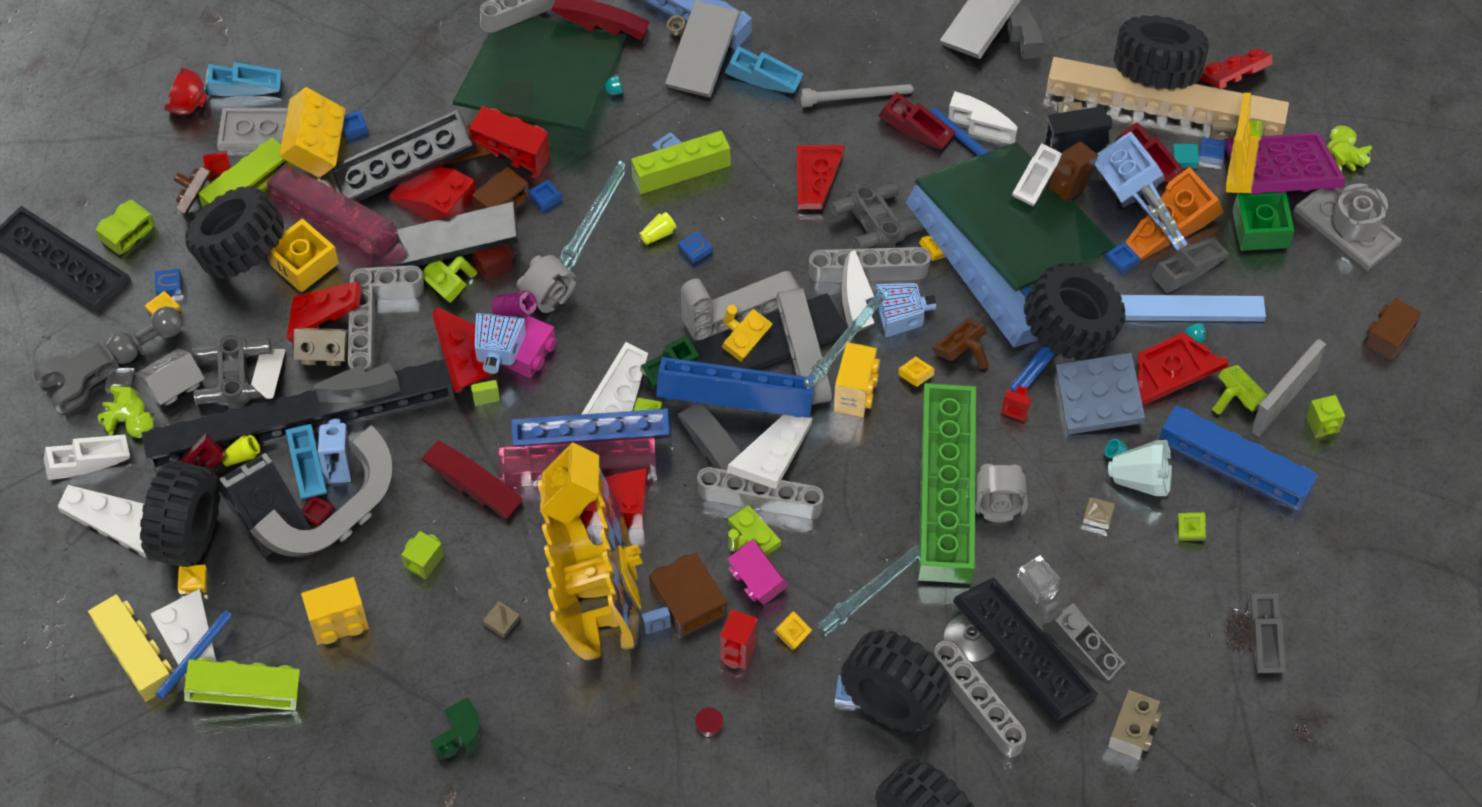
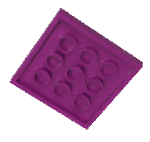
M1320 133L1262 136L1261 140H1259L1251 194L1259 195L1264 192L1285 193L1295 190L1307 192L1311 189L1333 190L1345 186V177ZM1234 138L1225 139V150L1230 159Z

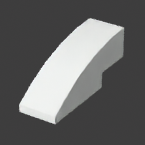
M956 91L954 92L948 115L951 121L968 125L969 134L1015 145L1018 127L1008 117L983 101Z
M1041 143L1013 191L1012 196L1034 207L1052 178L1062 153Z
M856 251L850 252L845 258L842 277L843 307L851 335L866 330L874 324L866 304L874 295Z
M125 435L73 439L72 445L45 447L44 464L48 480L62 479L116 465L129 459L130 453Z

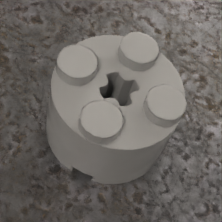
M1362 183L1349 185L1342 191L1337 200L1332 220L1334 227L1344 240L1348 242L1355 240L1365 241L1379 234L1388 208L1385 195L1377 188L1373 190L1368 188L1367 184Z
M538 255L531 260L530 268L517 281L516 286L520 291L531 292L536 298V307L541 312L548 313L555 310L552 307L557 302L563 304L572 294L576 286L573 278H576V275L554 255L544 257Z
M982 465L980 472L975 476V510L978 515L980 512L984 515V519L988 521L1006 522L1013 520V515L1020 513L1021 516L1028 508L1026 477L1022 472V468L1019 465Z

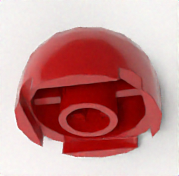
M181 67V73L178 72L168 96L171 99L169 104L166 103L164 110L177 115H190L195 112L198 106L203 108L208 96L204 93L205 85L203 79L197 73Z

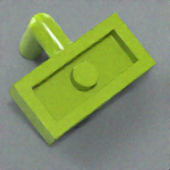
M459 256L448 267L441 261L429 263L422 271V275L426 282L451 303L467 285L456 275V272L461 269L470 278L476 276L477 270L463 257Z
M1238 365L1225 368L1218 377L1224 382L1227 389L1214 405L1213 411L1221 414L1231 399L1237 396L1242 404L1253 412L1258 410L1260 403L1267 397V394Z
M747 505L728 518V524L732 528L728 532V547L730 551L735 552L752 539L762 548L766 555H769L781 546V540L750 505Z

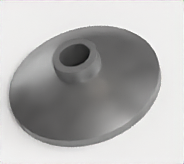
M964 614L953 618L948 623L944 633V641L953 642L970 663L982 662L995 652V649ZM967 632H975L976 635L969 636Z

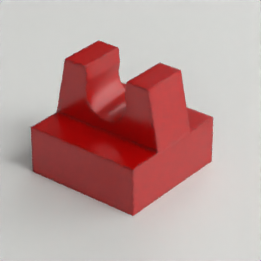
M227 151L203 155L204 166L212 170L208 181L216 180L224 171L231 168Z
M1018 386L1015 392L1007 390L1001 414L1025 422L1032 398L1026 396L1028 389Z

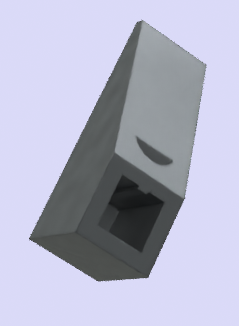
M1073 603L1058 606L1041 624L1058 645L1105 681H1109L1125 664Z

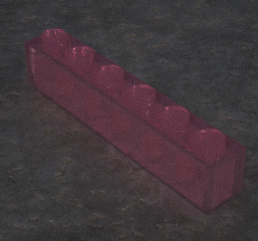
M284 164L266 182L270 192L269 196L275 203H282L293 213L302 214L310 222L318 223L325 227L328 232L342 236L345 241L360 246L368 254L373 253L381 258L399 239L395 222L287 164Z
M654 438L575 443L599 455V467L604 477L646 468L647 480L657 478ZM571 443L498 448L499 480L511 489L523 486L538 487V480L542 479V473Z

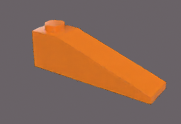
M1190 167L1171 180L1165 187L1166 191L1161 196V200L1178 225V230L1184 238L1205 227L1224 213L1219 199ZM1148 215L1140 221L1126 240L1130 248L1141 258L1140 261L1172 245Z

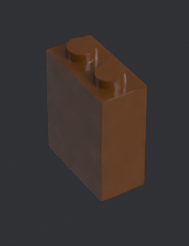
M697 552L683 555L676 562L666 567H658L649 575L650 588L662 608L668 607L671 623L680 637L727 614V601Z

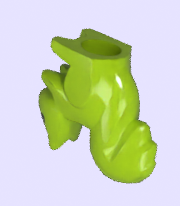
M1340 125L1330 131V139L1332 140L1328 143L1327 147L1341 172L1343 165H1346L1351 171L1356 170L1355 164L1361 167L1369 165L1372 146L1356 148L1354 144L1357 141V135L1353 129Z
M110 387L115 400L114 402L102 403L106 411L98 415L99 423L106 429L109 436H113L118 422H126L127 433L134 438H142L141 432L154 428V418L151 417L149 412H145V405L139 396V392L131 387Z

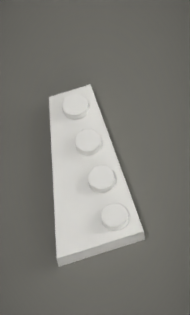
M625 342L582 414L633 411L643 375L640 371V366L646 363L648 353ZM624 441L613 443L623 447Z
M791 415L781 416L728 464L727 473L776 489L809 431L813 418L794 417Z
M71 485L67 486L58 505L61 513L85 526L93 527L98 530V533L119 541L122 546L128 549L132 548L139 555L147 558L144 550L141 548L142 540H140V520L143 515V503Z
M200 589L151 613L152 619L178 665L209 629ZM213 642L199 658L217 662Z

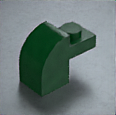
M687 335L665 345L663 354L642 364L640 371L652 390L657 388L658 371L662 357L698 362L699 354Z
M467 697L444 710L446 722L451 729L430 741L432 752L438 761L442 758L454 756L460 748H463L467 756H469L480 744L482 729L479 715Z

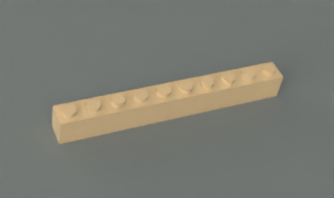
M1053 57L1046 93L1055 96L1069 97L1080 101H1089L1206 125H1212L1213 120L1237 122L1238 124L1243 93L1220 90L1198 84L1188 85L1186 88L1176 87V89L1146 86L1141 82L1132 81L1130 77H1125L1122 75V72L1115 68ZM1251 95V121H1262V136L1283 134L1289 102Z

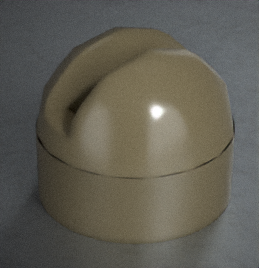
M675 15L667 21L669 32L674 36H681L684 33L686 22L682 16ZM677 23L679 28L676 29L673 25Z

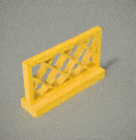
M1243 93L1237 133L1234 136L1226 181V192L1231 193L1252 192L1259 149V136H1251V93Z

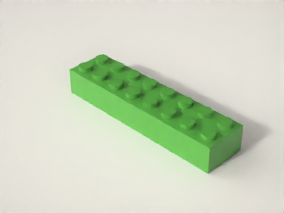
M924 384L921 415L919 581L972 583L975 569L976 386Z

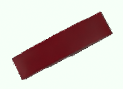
M555 0L551 9L552 12L590 32H593L595 26L615 36L622 30L639 40L644 36L650 22L626 10L592 0Z
M437 440L421 458L424 463L459 492L464 490L482 506L488 505L504 520L511 515L523 500L520 495L490 472L440 440Z

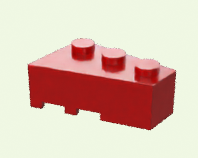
M482 106L469 128L470 138L473 143L497 157L499 153L513 160L511 165L516 168L521 165L532 171L531 177L537 180L550 159L548 132L539 126L524 123L517 117L504 115L497 109H489Z
M646 468L604 477L620 507L626 527L643 529L647 492ZM596 500L590 502L583 509L580 515L581 520L585 526L603 527L598 515Z

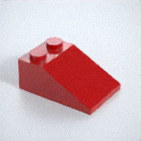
M435 167L401 182L390 194L389 199L430 221L463 214L473 202L472 195L475 193L476 188L474 179L450 168Z

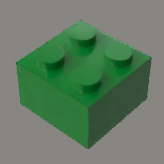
M1264 192L1259 195L1237 193L1232 212L1240 251L1289 248L1294 234V226L1286 192Z

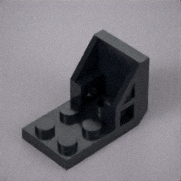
M266 453L218 478L220 493L234 511L239 512L249 531L273 510L291 527L298 530H312L274 463ZM252 534L264 557L274 553V551L264 546Z

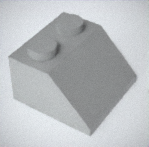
M179 348L134 373L154 402L159 405L171 404L178 399V394L185 390L190 392L200 386L199 382L205 379L190 352Z

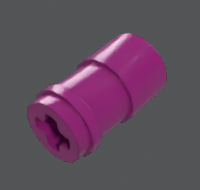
M527 291L501 294L493 298L491 310L494 315L528 316L535 311L537 301L535 296Z

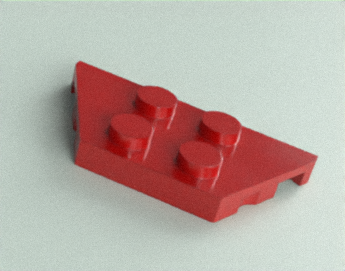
M435 308L432 312V317L454 391L459 393L468 385L477 384L483 379L487 380L495 376V374L485 372L483 370L484 362L477 360L475 352L476 325L440 308Z
M1184 332L1139 352L1138 386L1142 406L1229 367L1228 360L1224 357L1219 358L1211 353L1210 348L1202 343L1195 342L1192 337Z

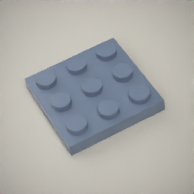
M1132 353L1056 365L1068 435L1145 423Z

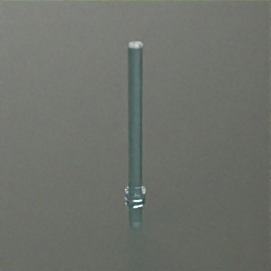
M617 162L570 243L565 245L561 251L560 261L566 267L569 262L575 259L579 245L626 168L624 162Z
M882 287L823 359L817 360L812 366V372L803 381L805 387L812 388L819 378H823L828 373L830 365L843 351L846 343L852 340L889 295L887 288Z
M919 542L844 603L840 602L833 607L831 613L817 624L818 628L825 632L837 621L842 622L847 618L852 609L919 556Z

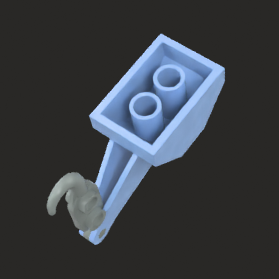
M1130 131L1097 153L1099 156L1094 166L1123 208L1136 201L1164 233L1177 252L1187 246V242L1178 230V225L1169 214L1167 207L1155 189L1160 183L1165 181L1164 175L1133 133ZM1142 195H1144L1145 199L1150 204L1149 206H1147L1140 198Z

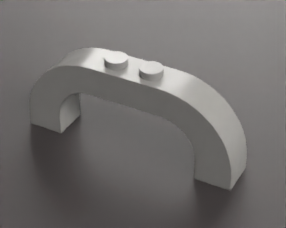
M372 425L347 446L363 466V485L355 496L322 525L312 530H298L288 525L273 510L254 526L250 532L268 549L292 557H302L318 553L337 539L343 542L353 533L350 528L356 522L361 526L372 516L369 511L385 495L392 476V460L389 449L382 436Z

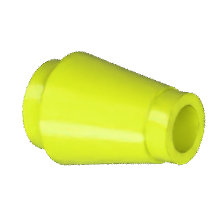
M667 212L659 213L639 233V236L646 245H649L673 234V230L677 227Z
M243 435L225 450V457L221 462L226 467L255 459L257 454L260 453L259 443L252 435Z

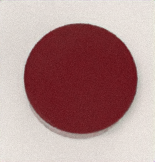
M714 708L700 710L695 718L696 729L703 736L712 737L717 735L723 727L721 713Z

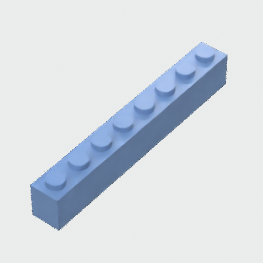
M938 181L914 186L906 204L1013 348L1036 341L1038 337L1033 336L1030 331L1031 326L1027 325L1025 319L1024 304L1026 298Z

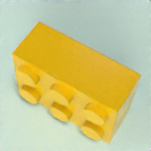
M308 87L302 89L289 100L279 157L318 178L336 166L345 108Z

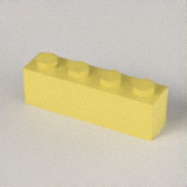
M116 594L88 610L93 623L144 701L147 702L156 696V691L171 675L173 669L166 659L161 662L157 656L161 652L153 639L149 642L147 641L145 635L148 633L140 620L136 622L131 616L135 613L127 600L122 602Z

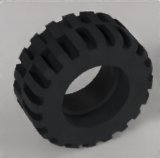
M1142 15L1139 18L1136 16L1124 22L1119 29L1114 63L1118 71L1122 72V75L1130 77L1134 82H1141L1143 85L1156 86V88L1161 89L1163 87L1169 89H1176V87L1186 88L1188 85L1192 86L1201 79L1209 42L1203 31L1196 29V26L1185 23L1183 20H1175L1167 16L1160 17V15Z
M252 186L237 187L236 190L231 189L226 191L224 195L215 197V200L207 203L203 207L204 209L194 216L195 219L188 225V230H186L185 234L186 247L210 276L217 278L235 277L241 272L249 271L251 267L257 266L261 263L262 259L272 253L271 250L277 247L279 239L283 236L284 220L282 215L261 189Z
M1068 263L1053 265L1044 271L1025 299L1024 314L1026 315L1027 325L1031 326L1030 331L1033 336H1037L1040 339L1039 343L1043 346H1048L1051 352L1055 354L1060 353L1067 359L1074 357L1075 360H1085L1086 358L1088 360L1102 355L1121 331L1126 318L1124 302H1121L1122 297L1119 291H1115V286L1111 281H1106L1104 279L1105 276L1100 272L1097 274L1092 271V268L1088 266L1081 267L1077 263L1070 265ZM1066 305L1077 310L1083 317H1080L1073 313L1071 310L1067 308Z
M172 461L164 464L157 471L156 477L152 479L151 487L147 491L146 501L142 508L143 515L140 520L141 548L149 559L181 567H190L202 559V555H205L207 546L212 540L213 531L216 528L220 503L219 480L210 468Z
M877 630L865 634L841 667V682L847 695L852 697V702L856 706L859 705L866 715H871L875 718V721L880 724L884 723L892 729H900L902 732H918L928 728L948 699L951 686L948 673L944 672V666L935 659L934 654L926 651L920 643H915L905 635L900 636L894 631L885 632V630Z
M909 759L902 762L878 786L875 794L877 807H975L968 800V796L964 791H961L952 779L946 777L945 773L940 769L934 768L928 762L924 763L921 759Z

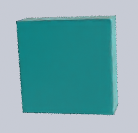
M1173 144V157L1182 168L1199 167L1198 144Z

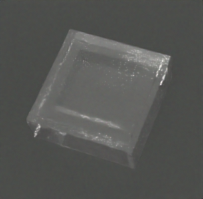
M113 368L109 370L105 387L106 392L111 393V386L133 388L135 369Z

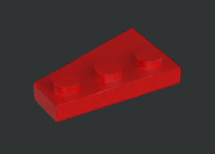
M1252 49L1248 51V54L1242 56H1230L1227 58V61L1208 63L1200 80L1221 90L1227 87V81L1237 82L1242 79V74H1253L1273 64L1272 55L1262 51V49Z
M797 145L798 210L823 209L842 159L845 145Z
M355 281L293 296L286 338L293 343L294 329L319 328L318 325L328 319L334 321L357 309L360 304L362 286Z

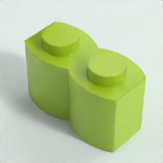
M131 199L120 204L113 215L102 219L96 228V233L102 243L121 255L128 251L138 239L143 238L150 232L155 223L152 214Z

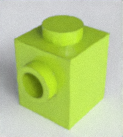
M1336 395L1312 400L1306 418L1315 438L1340 432L1345 414Z
M419 531L415 538L409 539L401 556L406 569L427 579L444 557L442 543L436 536L432 534L426 535Z

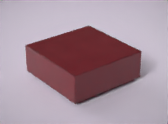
M316 496L306 502L301 512L307 522L317 528L331 517L335 511V506Z

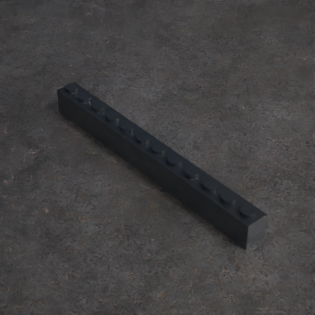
M445 359L439 361L433 360L427 364L414 367L408 366L402 370L394 371L398 377L400 392L370 401L338 404L322 403L318 401L316 392L309 390L302 394L280 397L277 400L265 403H255L240 409H230L215 415H205L190 421H180L161 428L155 427L149 431L141 432L146 459L151 471L162 468L166 463L172 461L179 462L205 434L209 435L225 450L243 435H252L261 445L286 439V430L311 424L314 432L318 431L321 425L328 424L332 419H339L344 424L454 398L448 367Z

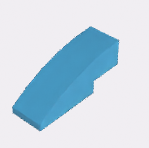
M740 46L736 48L724 72L755 86L788 93L796 91L804 74L761 52L760 56H757Z
M234 62L233 68L209 64L204 93L238 97L279 92L281 70Z
M311 424L286 430L301 500L327 494Z

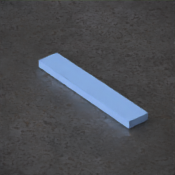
M1121 295V302H1124L1125 321L1264 322L1266 318L1264 296Z

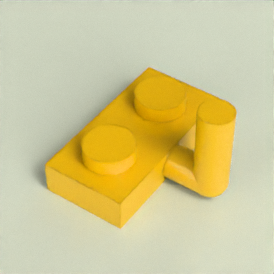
M729 305L722 321L733 332L725 340L722 348L742 362L770 330L773 323L754 309L739 323L734 319L737 307Z

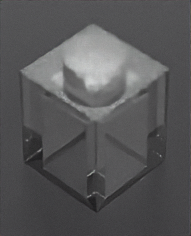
M1039 555L1019 569L1017 582L1034 602L1038 604L1044 599L1046 601L1052 599L1058 593L1060 577Z

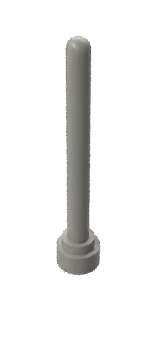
M911 84L816 92V90H811V88H804L800 90L802 108L812 107L813 104H817L819 101L894 95L896 92L899 94H910L914 88Z

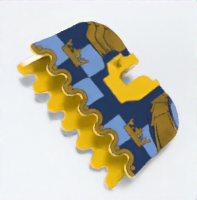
M601 469L598 480L600 492L596 498L598 515L603 525V528L600 529L603 541L601 545L592 544L580 516L575 517L567 525L542 513L545 519V523L542 524V530L548 545L544 546V551L550 565L546 567V572L552 588L548 589V593L554 608L550 613L551 621L570 648L579 657L589 661L601 656L602 646L599 627L620 626L621 648L624 650L635 648L640 628L641 604L638 588L635 583L638 579L635 566L643 564L639 555H634L641 554V549L638 544L631 546L620 507ZM542 479L538 480V488L540 494L542 487ZM608 595L609 606L582 613L577 598H595Z

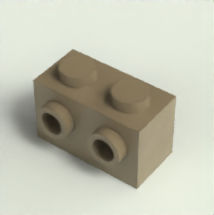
M294 329V360H301V364L316 365V360L326 361V365L341 366L342 361L348 360L349 329Z
M1128 690L1108 748L1140 759L1143 750L1148 752L1154 737L1149 735L1151 727L1157 728L1162 715L1161 712L1157 711L1160 701Z

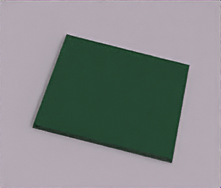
M534 16L499 31L489 33L453 100V105L480 110L482 106L489 109L494 108L509 117H517L523 120L582 132L623 47L626 35L618 33L615 36L599 29H594L593 32H590L579 25Z
M1017 142L917 178L915 183L1015 291L1035 284L1042 273L1053 265L1068 263L1069 265L1077 263L1081 265L1103 256L1117 247L1072 199L1066 202L1048 188L1052 178L1034 207L1012 196L1013 191L1032 160V157Z

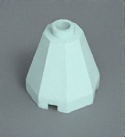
M1156 440L1115 455L1113 461H1109L1108 464L1109 477H1113L1114 482L1122 486L1154 496H1167L1171 490L1172 466L1168 464V459H1171V452L1167 440Z

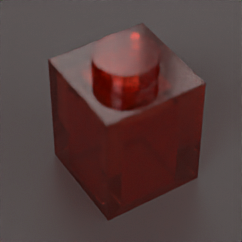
M508 245L473 253L475 266L487 282L513 269L512 258H514V255Z

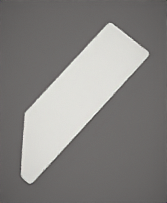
M271 349V354L259 355L251 385L267 399L274 396L286 349Z

